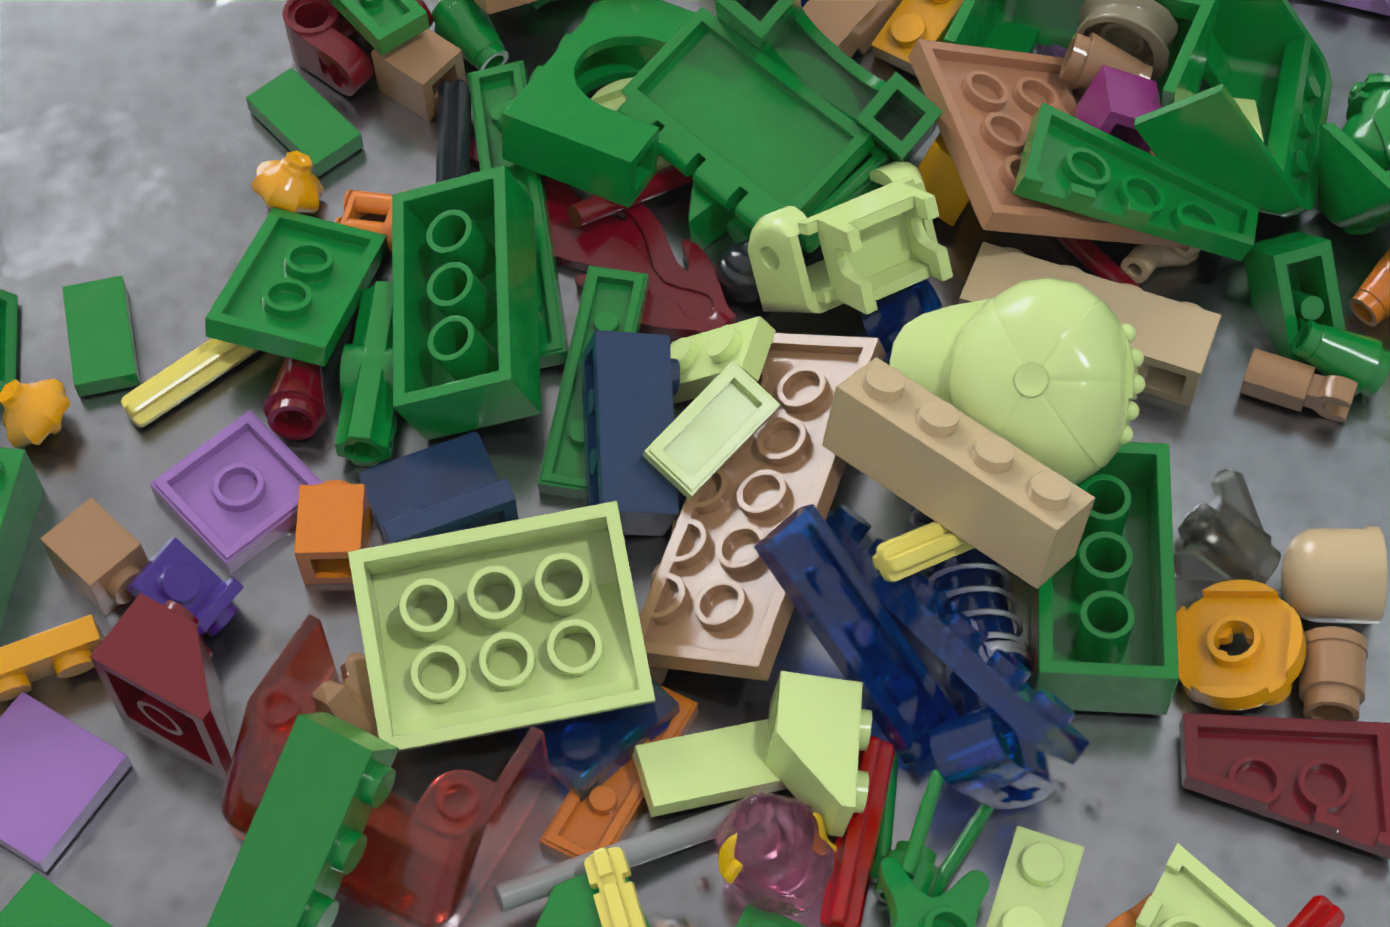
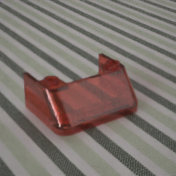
M308 614L247 702L221 798V810L229 829L236 837L243 841L298 714L317 713L312 692L324 681H327L336 668L321 620L311 614ZM531 726L496 783L469 770H453L437 777L429 785L418 804L390 791L385 801L378 808H373L362 833L367 836V845L363 856L351 873L344 874L338 892L403 927H457L551 779L544 732Z

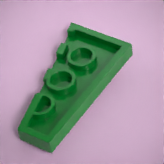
M1042 102L1031 119L1013 190L1014 195L1238 261H1242L1254 246L1259 212L1258 206Z

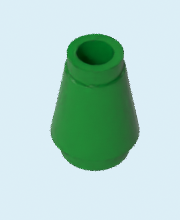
M441 0L435 6L431 14L435 23V33L460 48L463 58L478 70L504 65L507 62L509 53L504 48L488 14L473 0Z
M1309 320L1301 327L1293 343L1292 353L1301 357L1309 365L1316 367L1315 369L1324 376H1342L1357 382L1358 385L1354 395L1358 393L1367 397L1374 395L1383 385L1390 371V351L1383 348L1380 339L1318 324Z

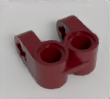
M288 0L284 4L282 16L292 58L300 67L305 68L347 96H352L374 77V68L370 59L356 43L348 38L361 37L362 35L329 0ZM416 0L427 12L430 28L433 25L431 12L423 0Z

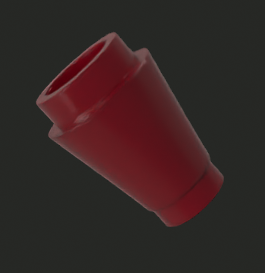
M285 357L263 405L268 425L274 433L287 439H305L312 436L318 427L323 424L326 418L322 366Z

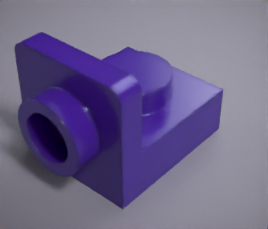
M174 537L165 542L126 586V589L136 598L142 593L162 605L167 600L182 605L200 622L198 627L200 635L206 632L212 637L236 613L238 607L232 601L244 586L234 577L223 581L182 542Z

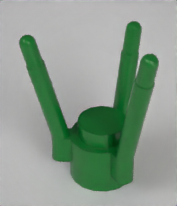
M897 754L894 756L870 881L876 883L873 894L885 904L887 903L879 879V866L885 857L896 859L919 890L930 897L940 896L945 893L949 880L995 808V803L991 799H985L981 803L939 868L934 865L937 858L936 853L924 846L945 776L942 770L935 769L931 772L925 794H923L909 841H898L895 850H891L898 778Z

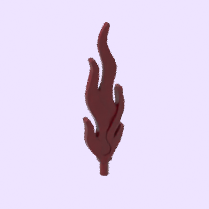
M471 135L470 162L480 166L476 138ZM543 175L556 263L587 272L590 265L649 274L650 285L639 332L670 335V340H678L737 323V315L729 308L725 301L713 264L696 243H691L689 239L681 242L683 257L688 267L686 271L676 261L661 224L652 212L641 203L614 213L626 221L609 215L577 228L570 221L568 207L583 199L568 184ZM580 274L575 278L576 288L579 293L583 291L586 274Z

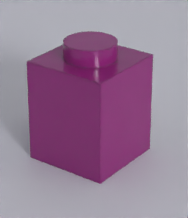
M1102 65L1075 108L1076 118L1149 153L1151 149L1135 128L1134 123L1136 117L1161 108L1157 83L1150 79Z

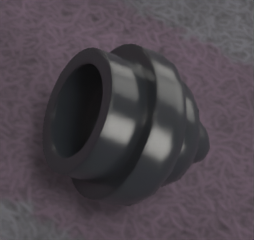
M749 239L731 245L720 255L716 267L722 291L729 297L742 302H754L760 299L747 251Z

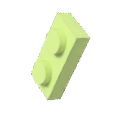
M758 316L672 341L670 345L671 358L678 359L680 365V384L676 396H673V404L697 398L732 361L737 363L750 377L758 382L776 330L762 317Z
M1017 826L986 927H1062L1085 847Z

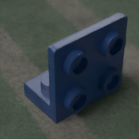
M471 432L365 469L359 475L361 484H365L369 504L385 545L519 519L516 499L507 478L498 479L481 437L477 432Z

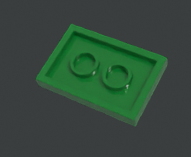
M272 207L205 317L206 337L325 367L360 303L362 290L368 288L386 255L387 235Z

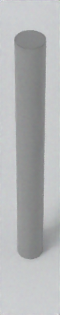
M750 796L605 847H620L625 852L629 868L757 824L760 822V812L755 800ZM594 851L493 885L494 897L500 911L505 912L550 896L555 885L586 873L584 867L585 859L592 855Z

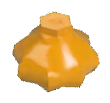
M297 150L287 152L282 160L262 162L257 167V176L251 183L252 191L263 198L267 207H274L298 214H314L318 211L319 199L323 195V186L312 173L311 168L313 164L310 156Z
M53 378L25 384L15 379L3 387L0 392V402L5 408L3 425L7 429V439L13 447L24 448L30 444L40 445L48 434L52 433L55 435L60 431L62 417L71 405L66 396L63 382Z

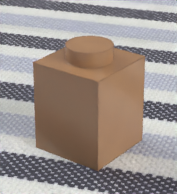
M430 29L423 31L383 56L375 49L371 52L378 90L427 122H430L438 115V88L445 80L454 82L459 79L466 82L462 50Z
M89 498L40 538L55 570L104 617L119 604L128 603L135 598L126 589V586L149 562L142 544L94 499Z

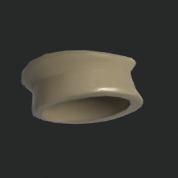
M1085 0L1080 6L1078 16L1080 26L1077 29V33L1089 37L1094 32L1141 60L1142 63L1153 66L1150 80L1155 81L1162 77L1169 66V51L1176 42L1178 24L1167 8L1154 0Z

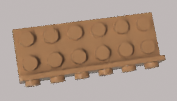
M775 333L757 383L780 404L779 408L691 500L686 498L682 510L679 511V515L673 521L672 536L662 561L652 572L650 591L639 616L652 682L662 684L668 669L768 681L847 463L822 446L835 389L838 384L876 357L882 361L884 360L886 353L879 338Z

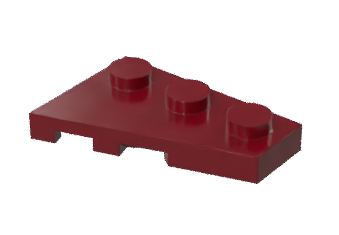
M1183 713L1179 724L1182 787L1390 859V723Z

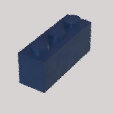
M595 330L581 355L587 506L617 501L623 534L663 536L679 515V511L682 510L687 497L642 455L652 442L677 418L674 417L673 396H676L680 384L678 359L671 358L670 335Z

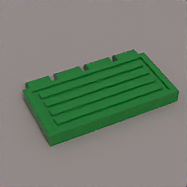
M703 7L685 23L621 90L626 101L617 110V112L659 127L658 155L686 177L693 175V183L727 210L735 208L734 215L751 229H753L760 217L785 206H795L808 218L875 147L871 134Z

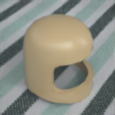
M1364 526L1363 529H1307L1299 532L1290 540L1284 551L1281 563V587L1285 602L1291 608L1293 606L1300 618L1320 623L1380 624L1386 606L1388 580L1387 550L1380 527Z

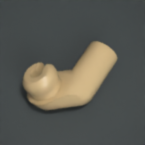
M1137 244L1123 259L1121 268L1136 283H1142L1156 268L1188 265L1198 258L1201 249L1190 246L1188 248Z

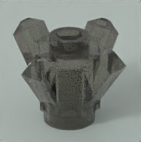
M1230 469L1221 470L1211 482L1216 497L1210 505L1206 502L1196 505L1178 528L1183 550L1179 554H1174L1175 579L1204 581L1251 580L1265 584L1279 565L1281 552L1271 545L1272 536L1263 529L1243 474Z

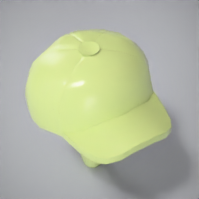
M1052 277L1022 280L996 297L952 305L922 314L903 326L893 342L890 358L891 367L899 370L914 382L942 400L952 404L967 416L1000 437L1005 438L1011 444L1051 470L1061 474L1075 485L1080 484L1102 467H1105L1121 448L1122 444L1131 442L1134 433L1129 424L1130 421L1136 419L1139 415V407L1132 400H1137V394L1141 393L1145 388V380L1138 374L1137 368L1142 365L1144 355L1141 350L1134 348L1132 344L1136 338L1135 328L1130 324H1123L1105 300H1101L1080 283Z

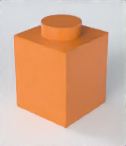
M329 480L320 485H299L294 554L304 585L353 584L348 552L371 547L373 516L365 484H351L342 480Z

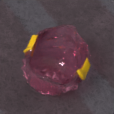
M762 791L751 793L735 803L731 813L725 818L715 835L718 867L723 880L731 884L748 904L762 911L795 917L808 912L810 907L819 899L833 875L837 847L828 840L823 817L812 810V806L805 805L796 798H788Z

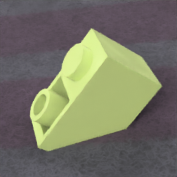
M781 671L770 701L765 764L816 821L817 819L812 813L816 812L822 815L828 835L843 837L853 812L861 814L864 812L868 795V772L858 771L859 750H867L872 727V711L861 709L863 682Z

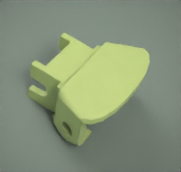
M894 161L869 172V178L871 181L884 185L883 187L809 218L795 206H785L760 217L751 230L747 251L763 311L818 314L845 303L865 314H869L878 310L876 300L929 277H934L942 282L952 278L953 273L947 248L938 244L932 219L939 217L935 195L926 192L924 181L918 168L910 162ZM818 232L824 259L806 267L798 235H811Z

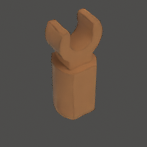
M1255 348L1246 369L1240 393L1301 412L1304 406L1313 409L1326 419L1345 423L1358 383L1342 376L1315 374L1316 367Z

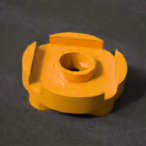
M1222 581L1201 590L1203 598L1194 602L1187 610L1185 605H1183L1176 612L1179 681L1188 698L1196 703L1205 704L1217 709L1246 710L1259 707L1262 704L1267 706L1277 705L1289 696L1292 682L1299 676L1303 668L1307 644L1299 615L1293 606L1291 608L1288 603L1279 598L1276 590L1257 581ZM1239 633L1245 634L1247 643L1252 645L1247 651L1235 656L1228 655L1227 651L1219 650L1220 645L1230 644L1233 640V635Z

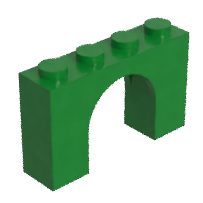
M601 0L600 2L592 3L585 19L572 34L567 33L564 35L554 55L544 66L539 65L536 67L529 83L515 99L510 98L504 104L498 119V130L502 133V159L629 208L657 173L659 127L599 105L585 94L599 86L635 77L696 12L663 0Z
M715 0L716 16L720 21L807 87L815 89L836 109L871 134L873 141L888 154L891 162H909L934 133L937 126L936 122L940 119L943 111L897 72L885 82L852 60L810 20L802 9L801 0Z

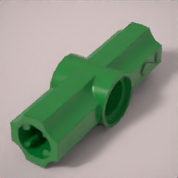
M376 281L374 286L362 290L353 344H345L341 357L340 389L343 400L334 445L337 456L346 458L357 466L374 467L383 460L391 459L394 435L397 429L398 412L393 408V282Z

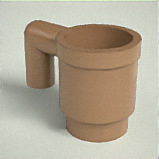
M1326 626L1306 631V657L1299 677V697L1304 702L1303 714L1305 718L1357 721L1360 715V705L1365 701L1368 640L1361 633L1344 627Z

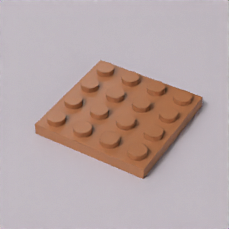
M922 39L917 40L908 58L924 95L943 111L936 123L983 230L1177 248L1189 247L1013 194L1031 119L1042 102L1076 118L1075 108L1086 92L1084 90L1071 89V82L1059 78L1064 58ZM1151 150L1149 154L1155 156V154Z

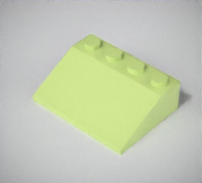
M617 501L348 552L378 736L380 739L398 747V752L655 702Z

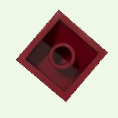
M140 593L90 658L120 717L228 778L235 769V761L221 683L210 659L212 652L204 644L198 630L200 622L188 609L174 601L167 600L162 605Z

